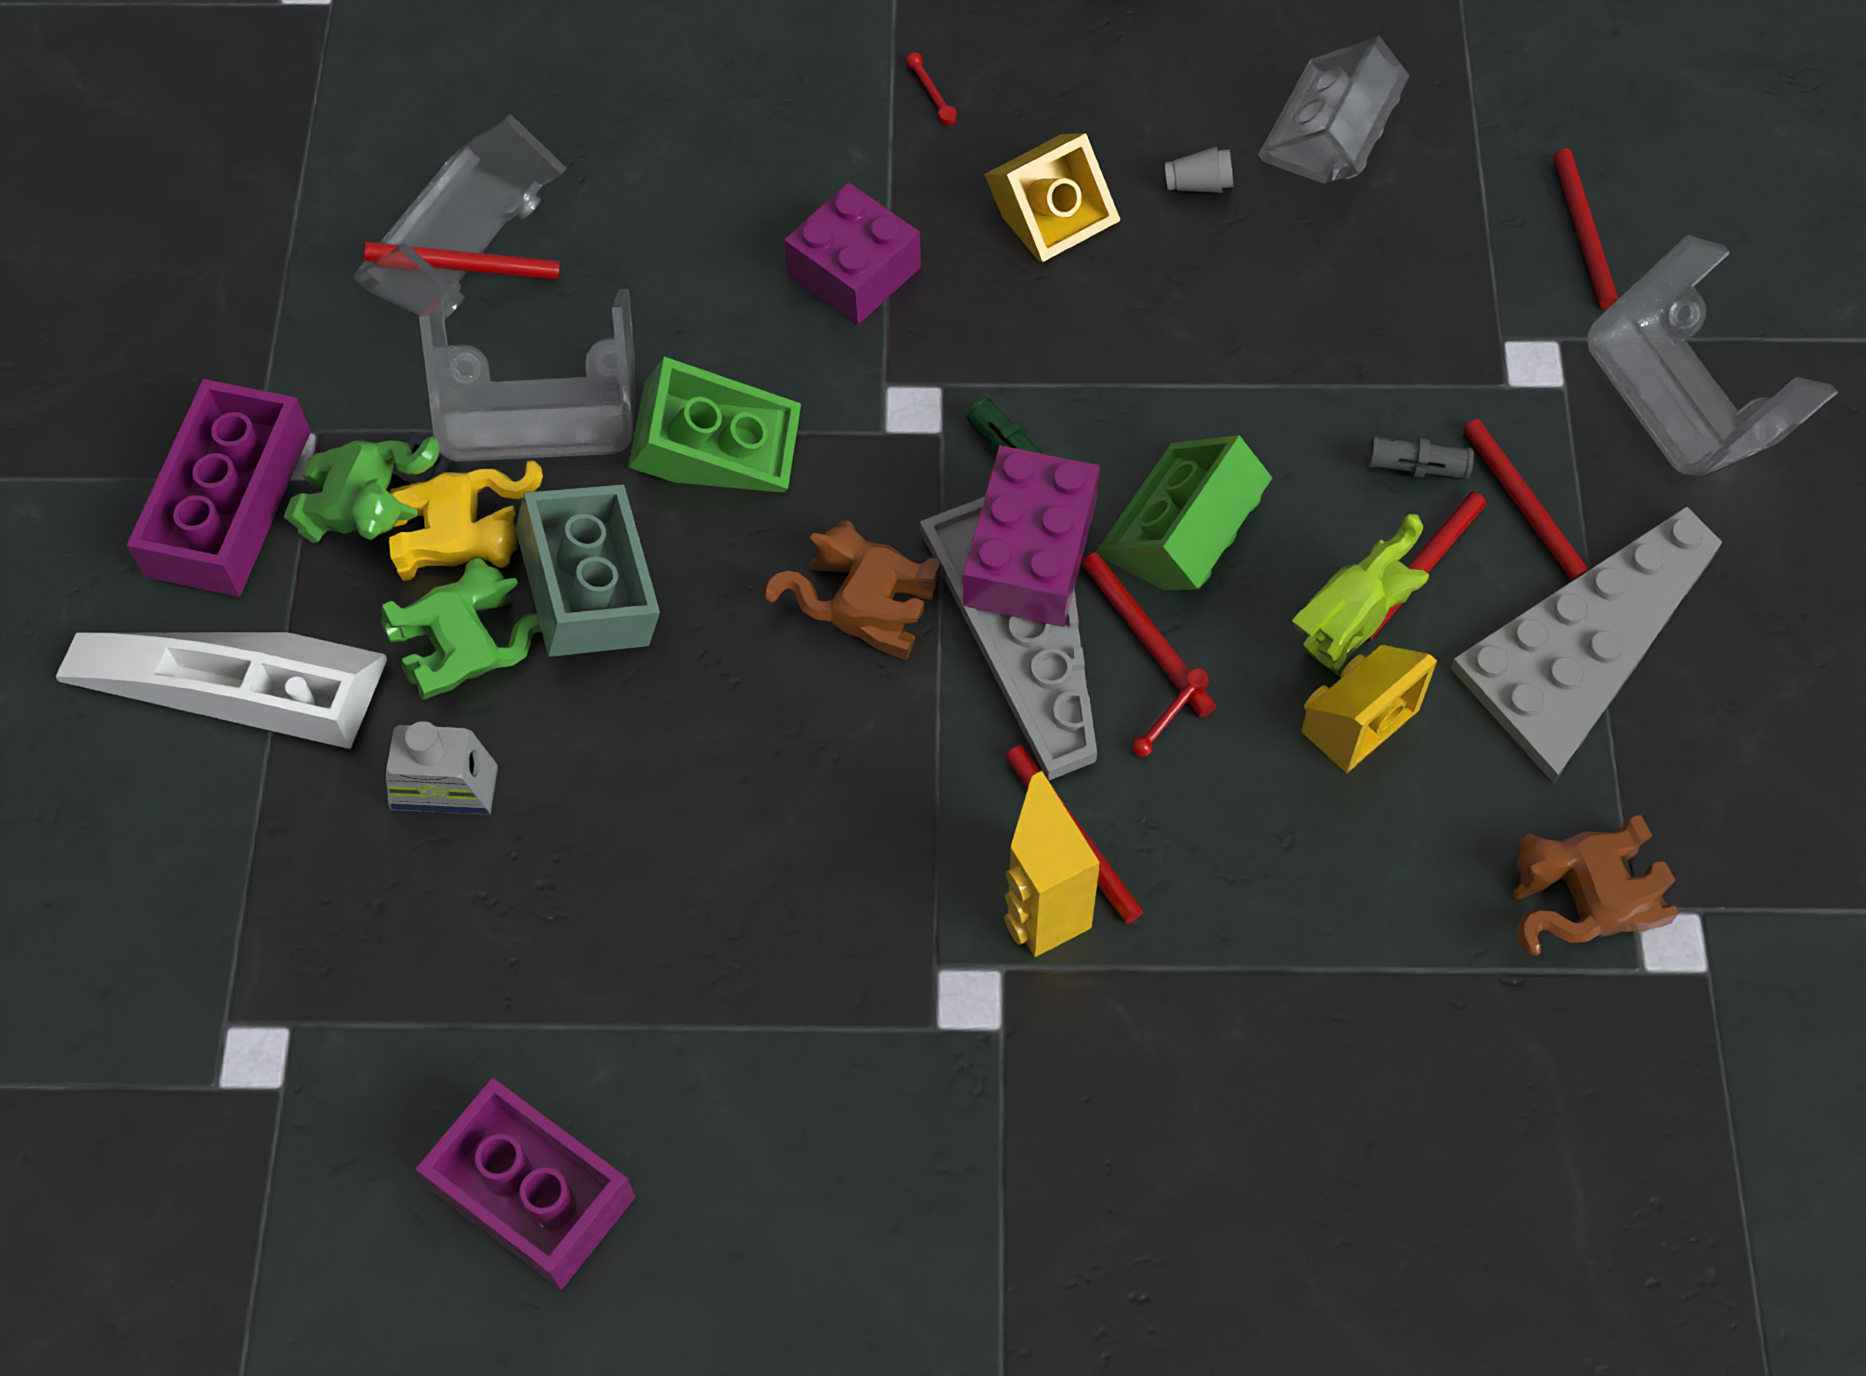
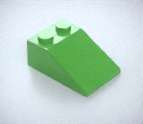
M663 357L644 382L628 468L674 483L784 493L789 485L801 403Z

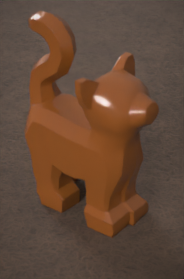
M843 520L836 527L826 529L823 534L812 533L810 541L817 548V556L811 559L809 569L839 573L849 572V575L832 600L821 602L813 583L798 572L784 571L776 573L766 581L763 595L767 602L773 603L784 590L791 589L795 592L802 611L816 620L830 622L840 631L861 638L875 649L907 661L916 636L906 631L902 632L904 624L916 623L919 617L922 616L924 602L918 598L932 599L940 580L941 560L928 558L923 563L912 562L889 545L866 541L856 532L854 525L850 521ZM895 593H905L918 597H913L905 603L893 600Z
M1641 815L1630 818L1625 824L1619 826L1616 833L1583 832L1563 841L1544 839L1534 834H1528L1518 841L1519 856L1516 868L1521 883L1513 891L1514 899H1524L1544 890L1559 879L1564 880L1572 894L1580 920L1573 923L1554 911L1534 910L1524 915L1517 925V939L1526 953L1531 956L1541 953L1538 934L1542 930H1548L1569 943L1588 942L1596 936L1605 937L1621 931L1644 932L1671 924L1679 914L1676 905L1669 906L1662 897L1663 893L1676 881L1666 862L1662 861L1652 864L1642 877H1630L1623 864L1624 861L1634 857L1638 852L1639 846L1652 836Z

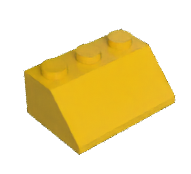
M1042 771L1031 778L1011 843L1010 870L1006 871L1009 892L1005 894L1008 914L1004 915L1006 926L1018 945L1025 942L1034 957L1092 928L1100 865L1099 860Z

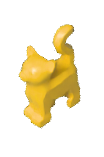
M533 460L527 461L524 477L517 482L512 481L507 475L497 469H479L469 473L443 472L428 481L390 489V494L399 502L418 511L417 516H424L425 528L412 532H400L389 538L390 556L403 581L414 579L417 569L421 567H455L475 558L491 562L496 567L503 568L507 566L511 555L518 550L519 544L516 527L513 523L516 515L514 506L503 508L477 521L478 493L484 488L490 487L501 497L521 500L524 493L535 492L540 487L543 474L539 464ZM398 520L393 527L406 525L408 520Z

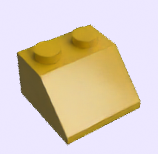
M1086 133L1061 134L984 174L1002 218L1039 262H1044L1121 221Z
M1380 645L1367 657L1359 654L1344 668L1340 676L1342 679L1330 689L1326 685L1321 686L1306 701L1304 705L1306 715L1301 732L1347 774L1420 710L1437 660L1428 653Z

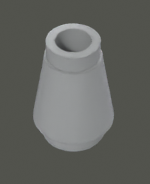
M1218 146L1171 162H1165L1168 191L1222 193V188L1234 187L1230 149L1218 151Z

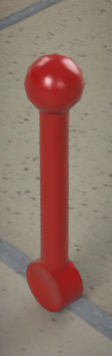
M917 52L909 53L905 59L906 66L911 70H915L937 106L939 122L945 126L953 125L957 119L956 109L945 104L922 66V56Z
M1201 668L1192 669L1187 675L1188 684L1146 735L1138 737L1133 741L1132 751L1136 756H1148L1152 751L1153 741L1193 693L1207 688L1209 678L1205 670Z

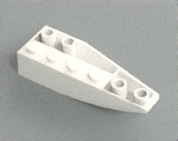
M288 632L76 633L56 674V678L59 682L351 749L386 664L387 657L385 654Z

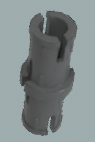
M1373 435L1369 445L1367 464L1371 468L1380 467L1410 471L1411 476L1423 478L1425 474H1433L1469 480L1473 468L1474 451L1473 448L1468 447L1458 448L1430 444L1428 438L1418 437L1416 442Z

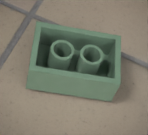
M612 485L524 493L517 519L516 532L548 657L649 646L660 610L625 486Z

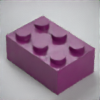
M999 445L963 573V606L1060 627L1065 626L1097 501L1100 465Z
M493 1077L415 1168L429 1190L560 1291L636 1198L625 1175Z

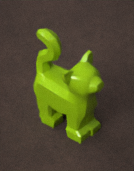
M1408 513L1402 520L1397 534L1387 542L1380 539L1374 545L1370 555L1361 563L1343 566L1292 620L1296 630L1301 634L1304 632L1309 635L1303 644L1305 651L1339 677L1348 665L1349 657L1376 632L1384 621L1390 607L1405 603L1411 592L1422 587L1430 577L1424 570L1409 569L1399 561L1413 547L1422 533L1423 524L1417 514Z

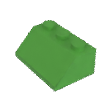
M1240 435L1171 443L1096 552L1104 560L1163 591L1199 589L1210 578L1212 568L1223 551L1234 542L1237 536L1236 532L1249 512L1254 510L1260 503L1261 494L1272 480V476Z

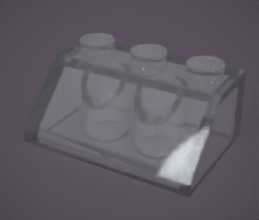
M1380 36L1310 59L1258 156L1263 162L1323 184L1342 178L1350 179L1355 177L1365 168L1367 164L1366 159L1376 140L1382 135L1384 125L1392 109L1400 101V94L1410 75Z

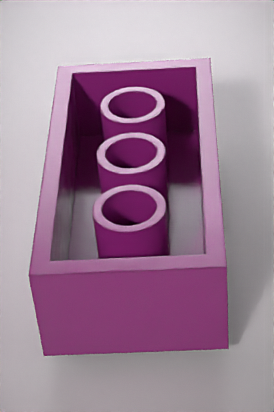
M206 379L202 380L126 545L145 577L237 597L241 596L311 433L296 397Z

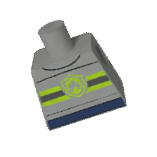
M425 721L417 722L413 725H398L393 730L386 768L390 810L490 815L498 769L497 763L471 730L435 727L433 724Z

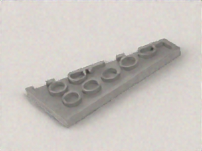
M983 497L920 521V533L933 558L941 560V574L1047 780L1050 781L1096 762L1097 757L1090 698L1087 692L1083 648L1081 647L1075 590L1073 591L1064 627L963 606V573L985 499Z
M1686 507L1454 658L1450 669L1554 784L1575 751L1586 739L1594 724L1610 705L1643 658L1649 646L1667 624L1680 602L1688 594L1717 553L1722 541Z

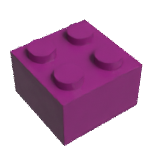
M849 182L784 239L788 276L857 326L921 268L920 231Z

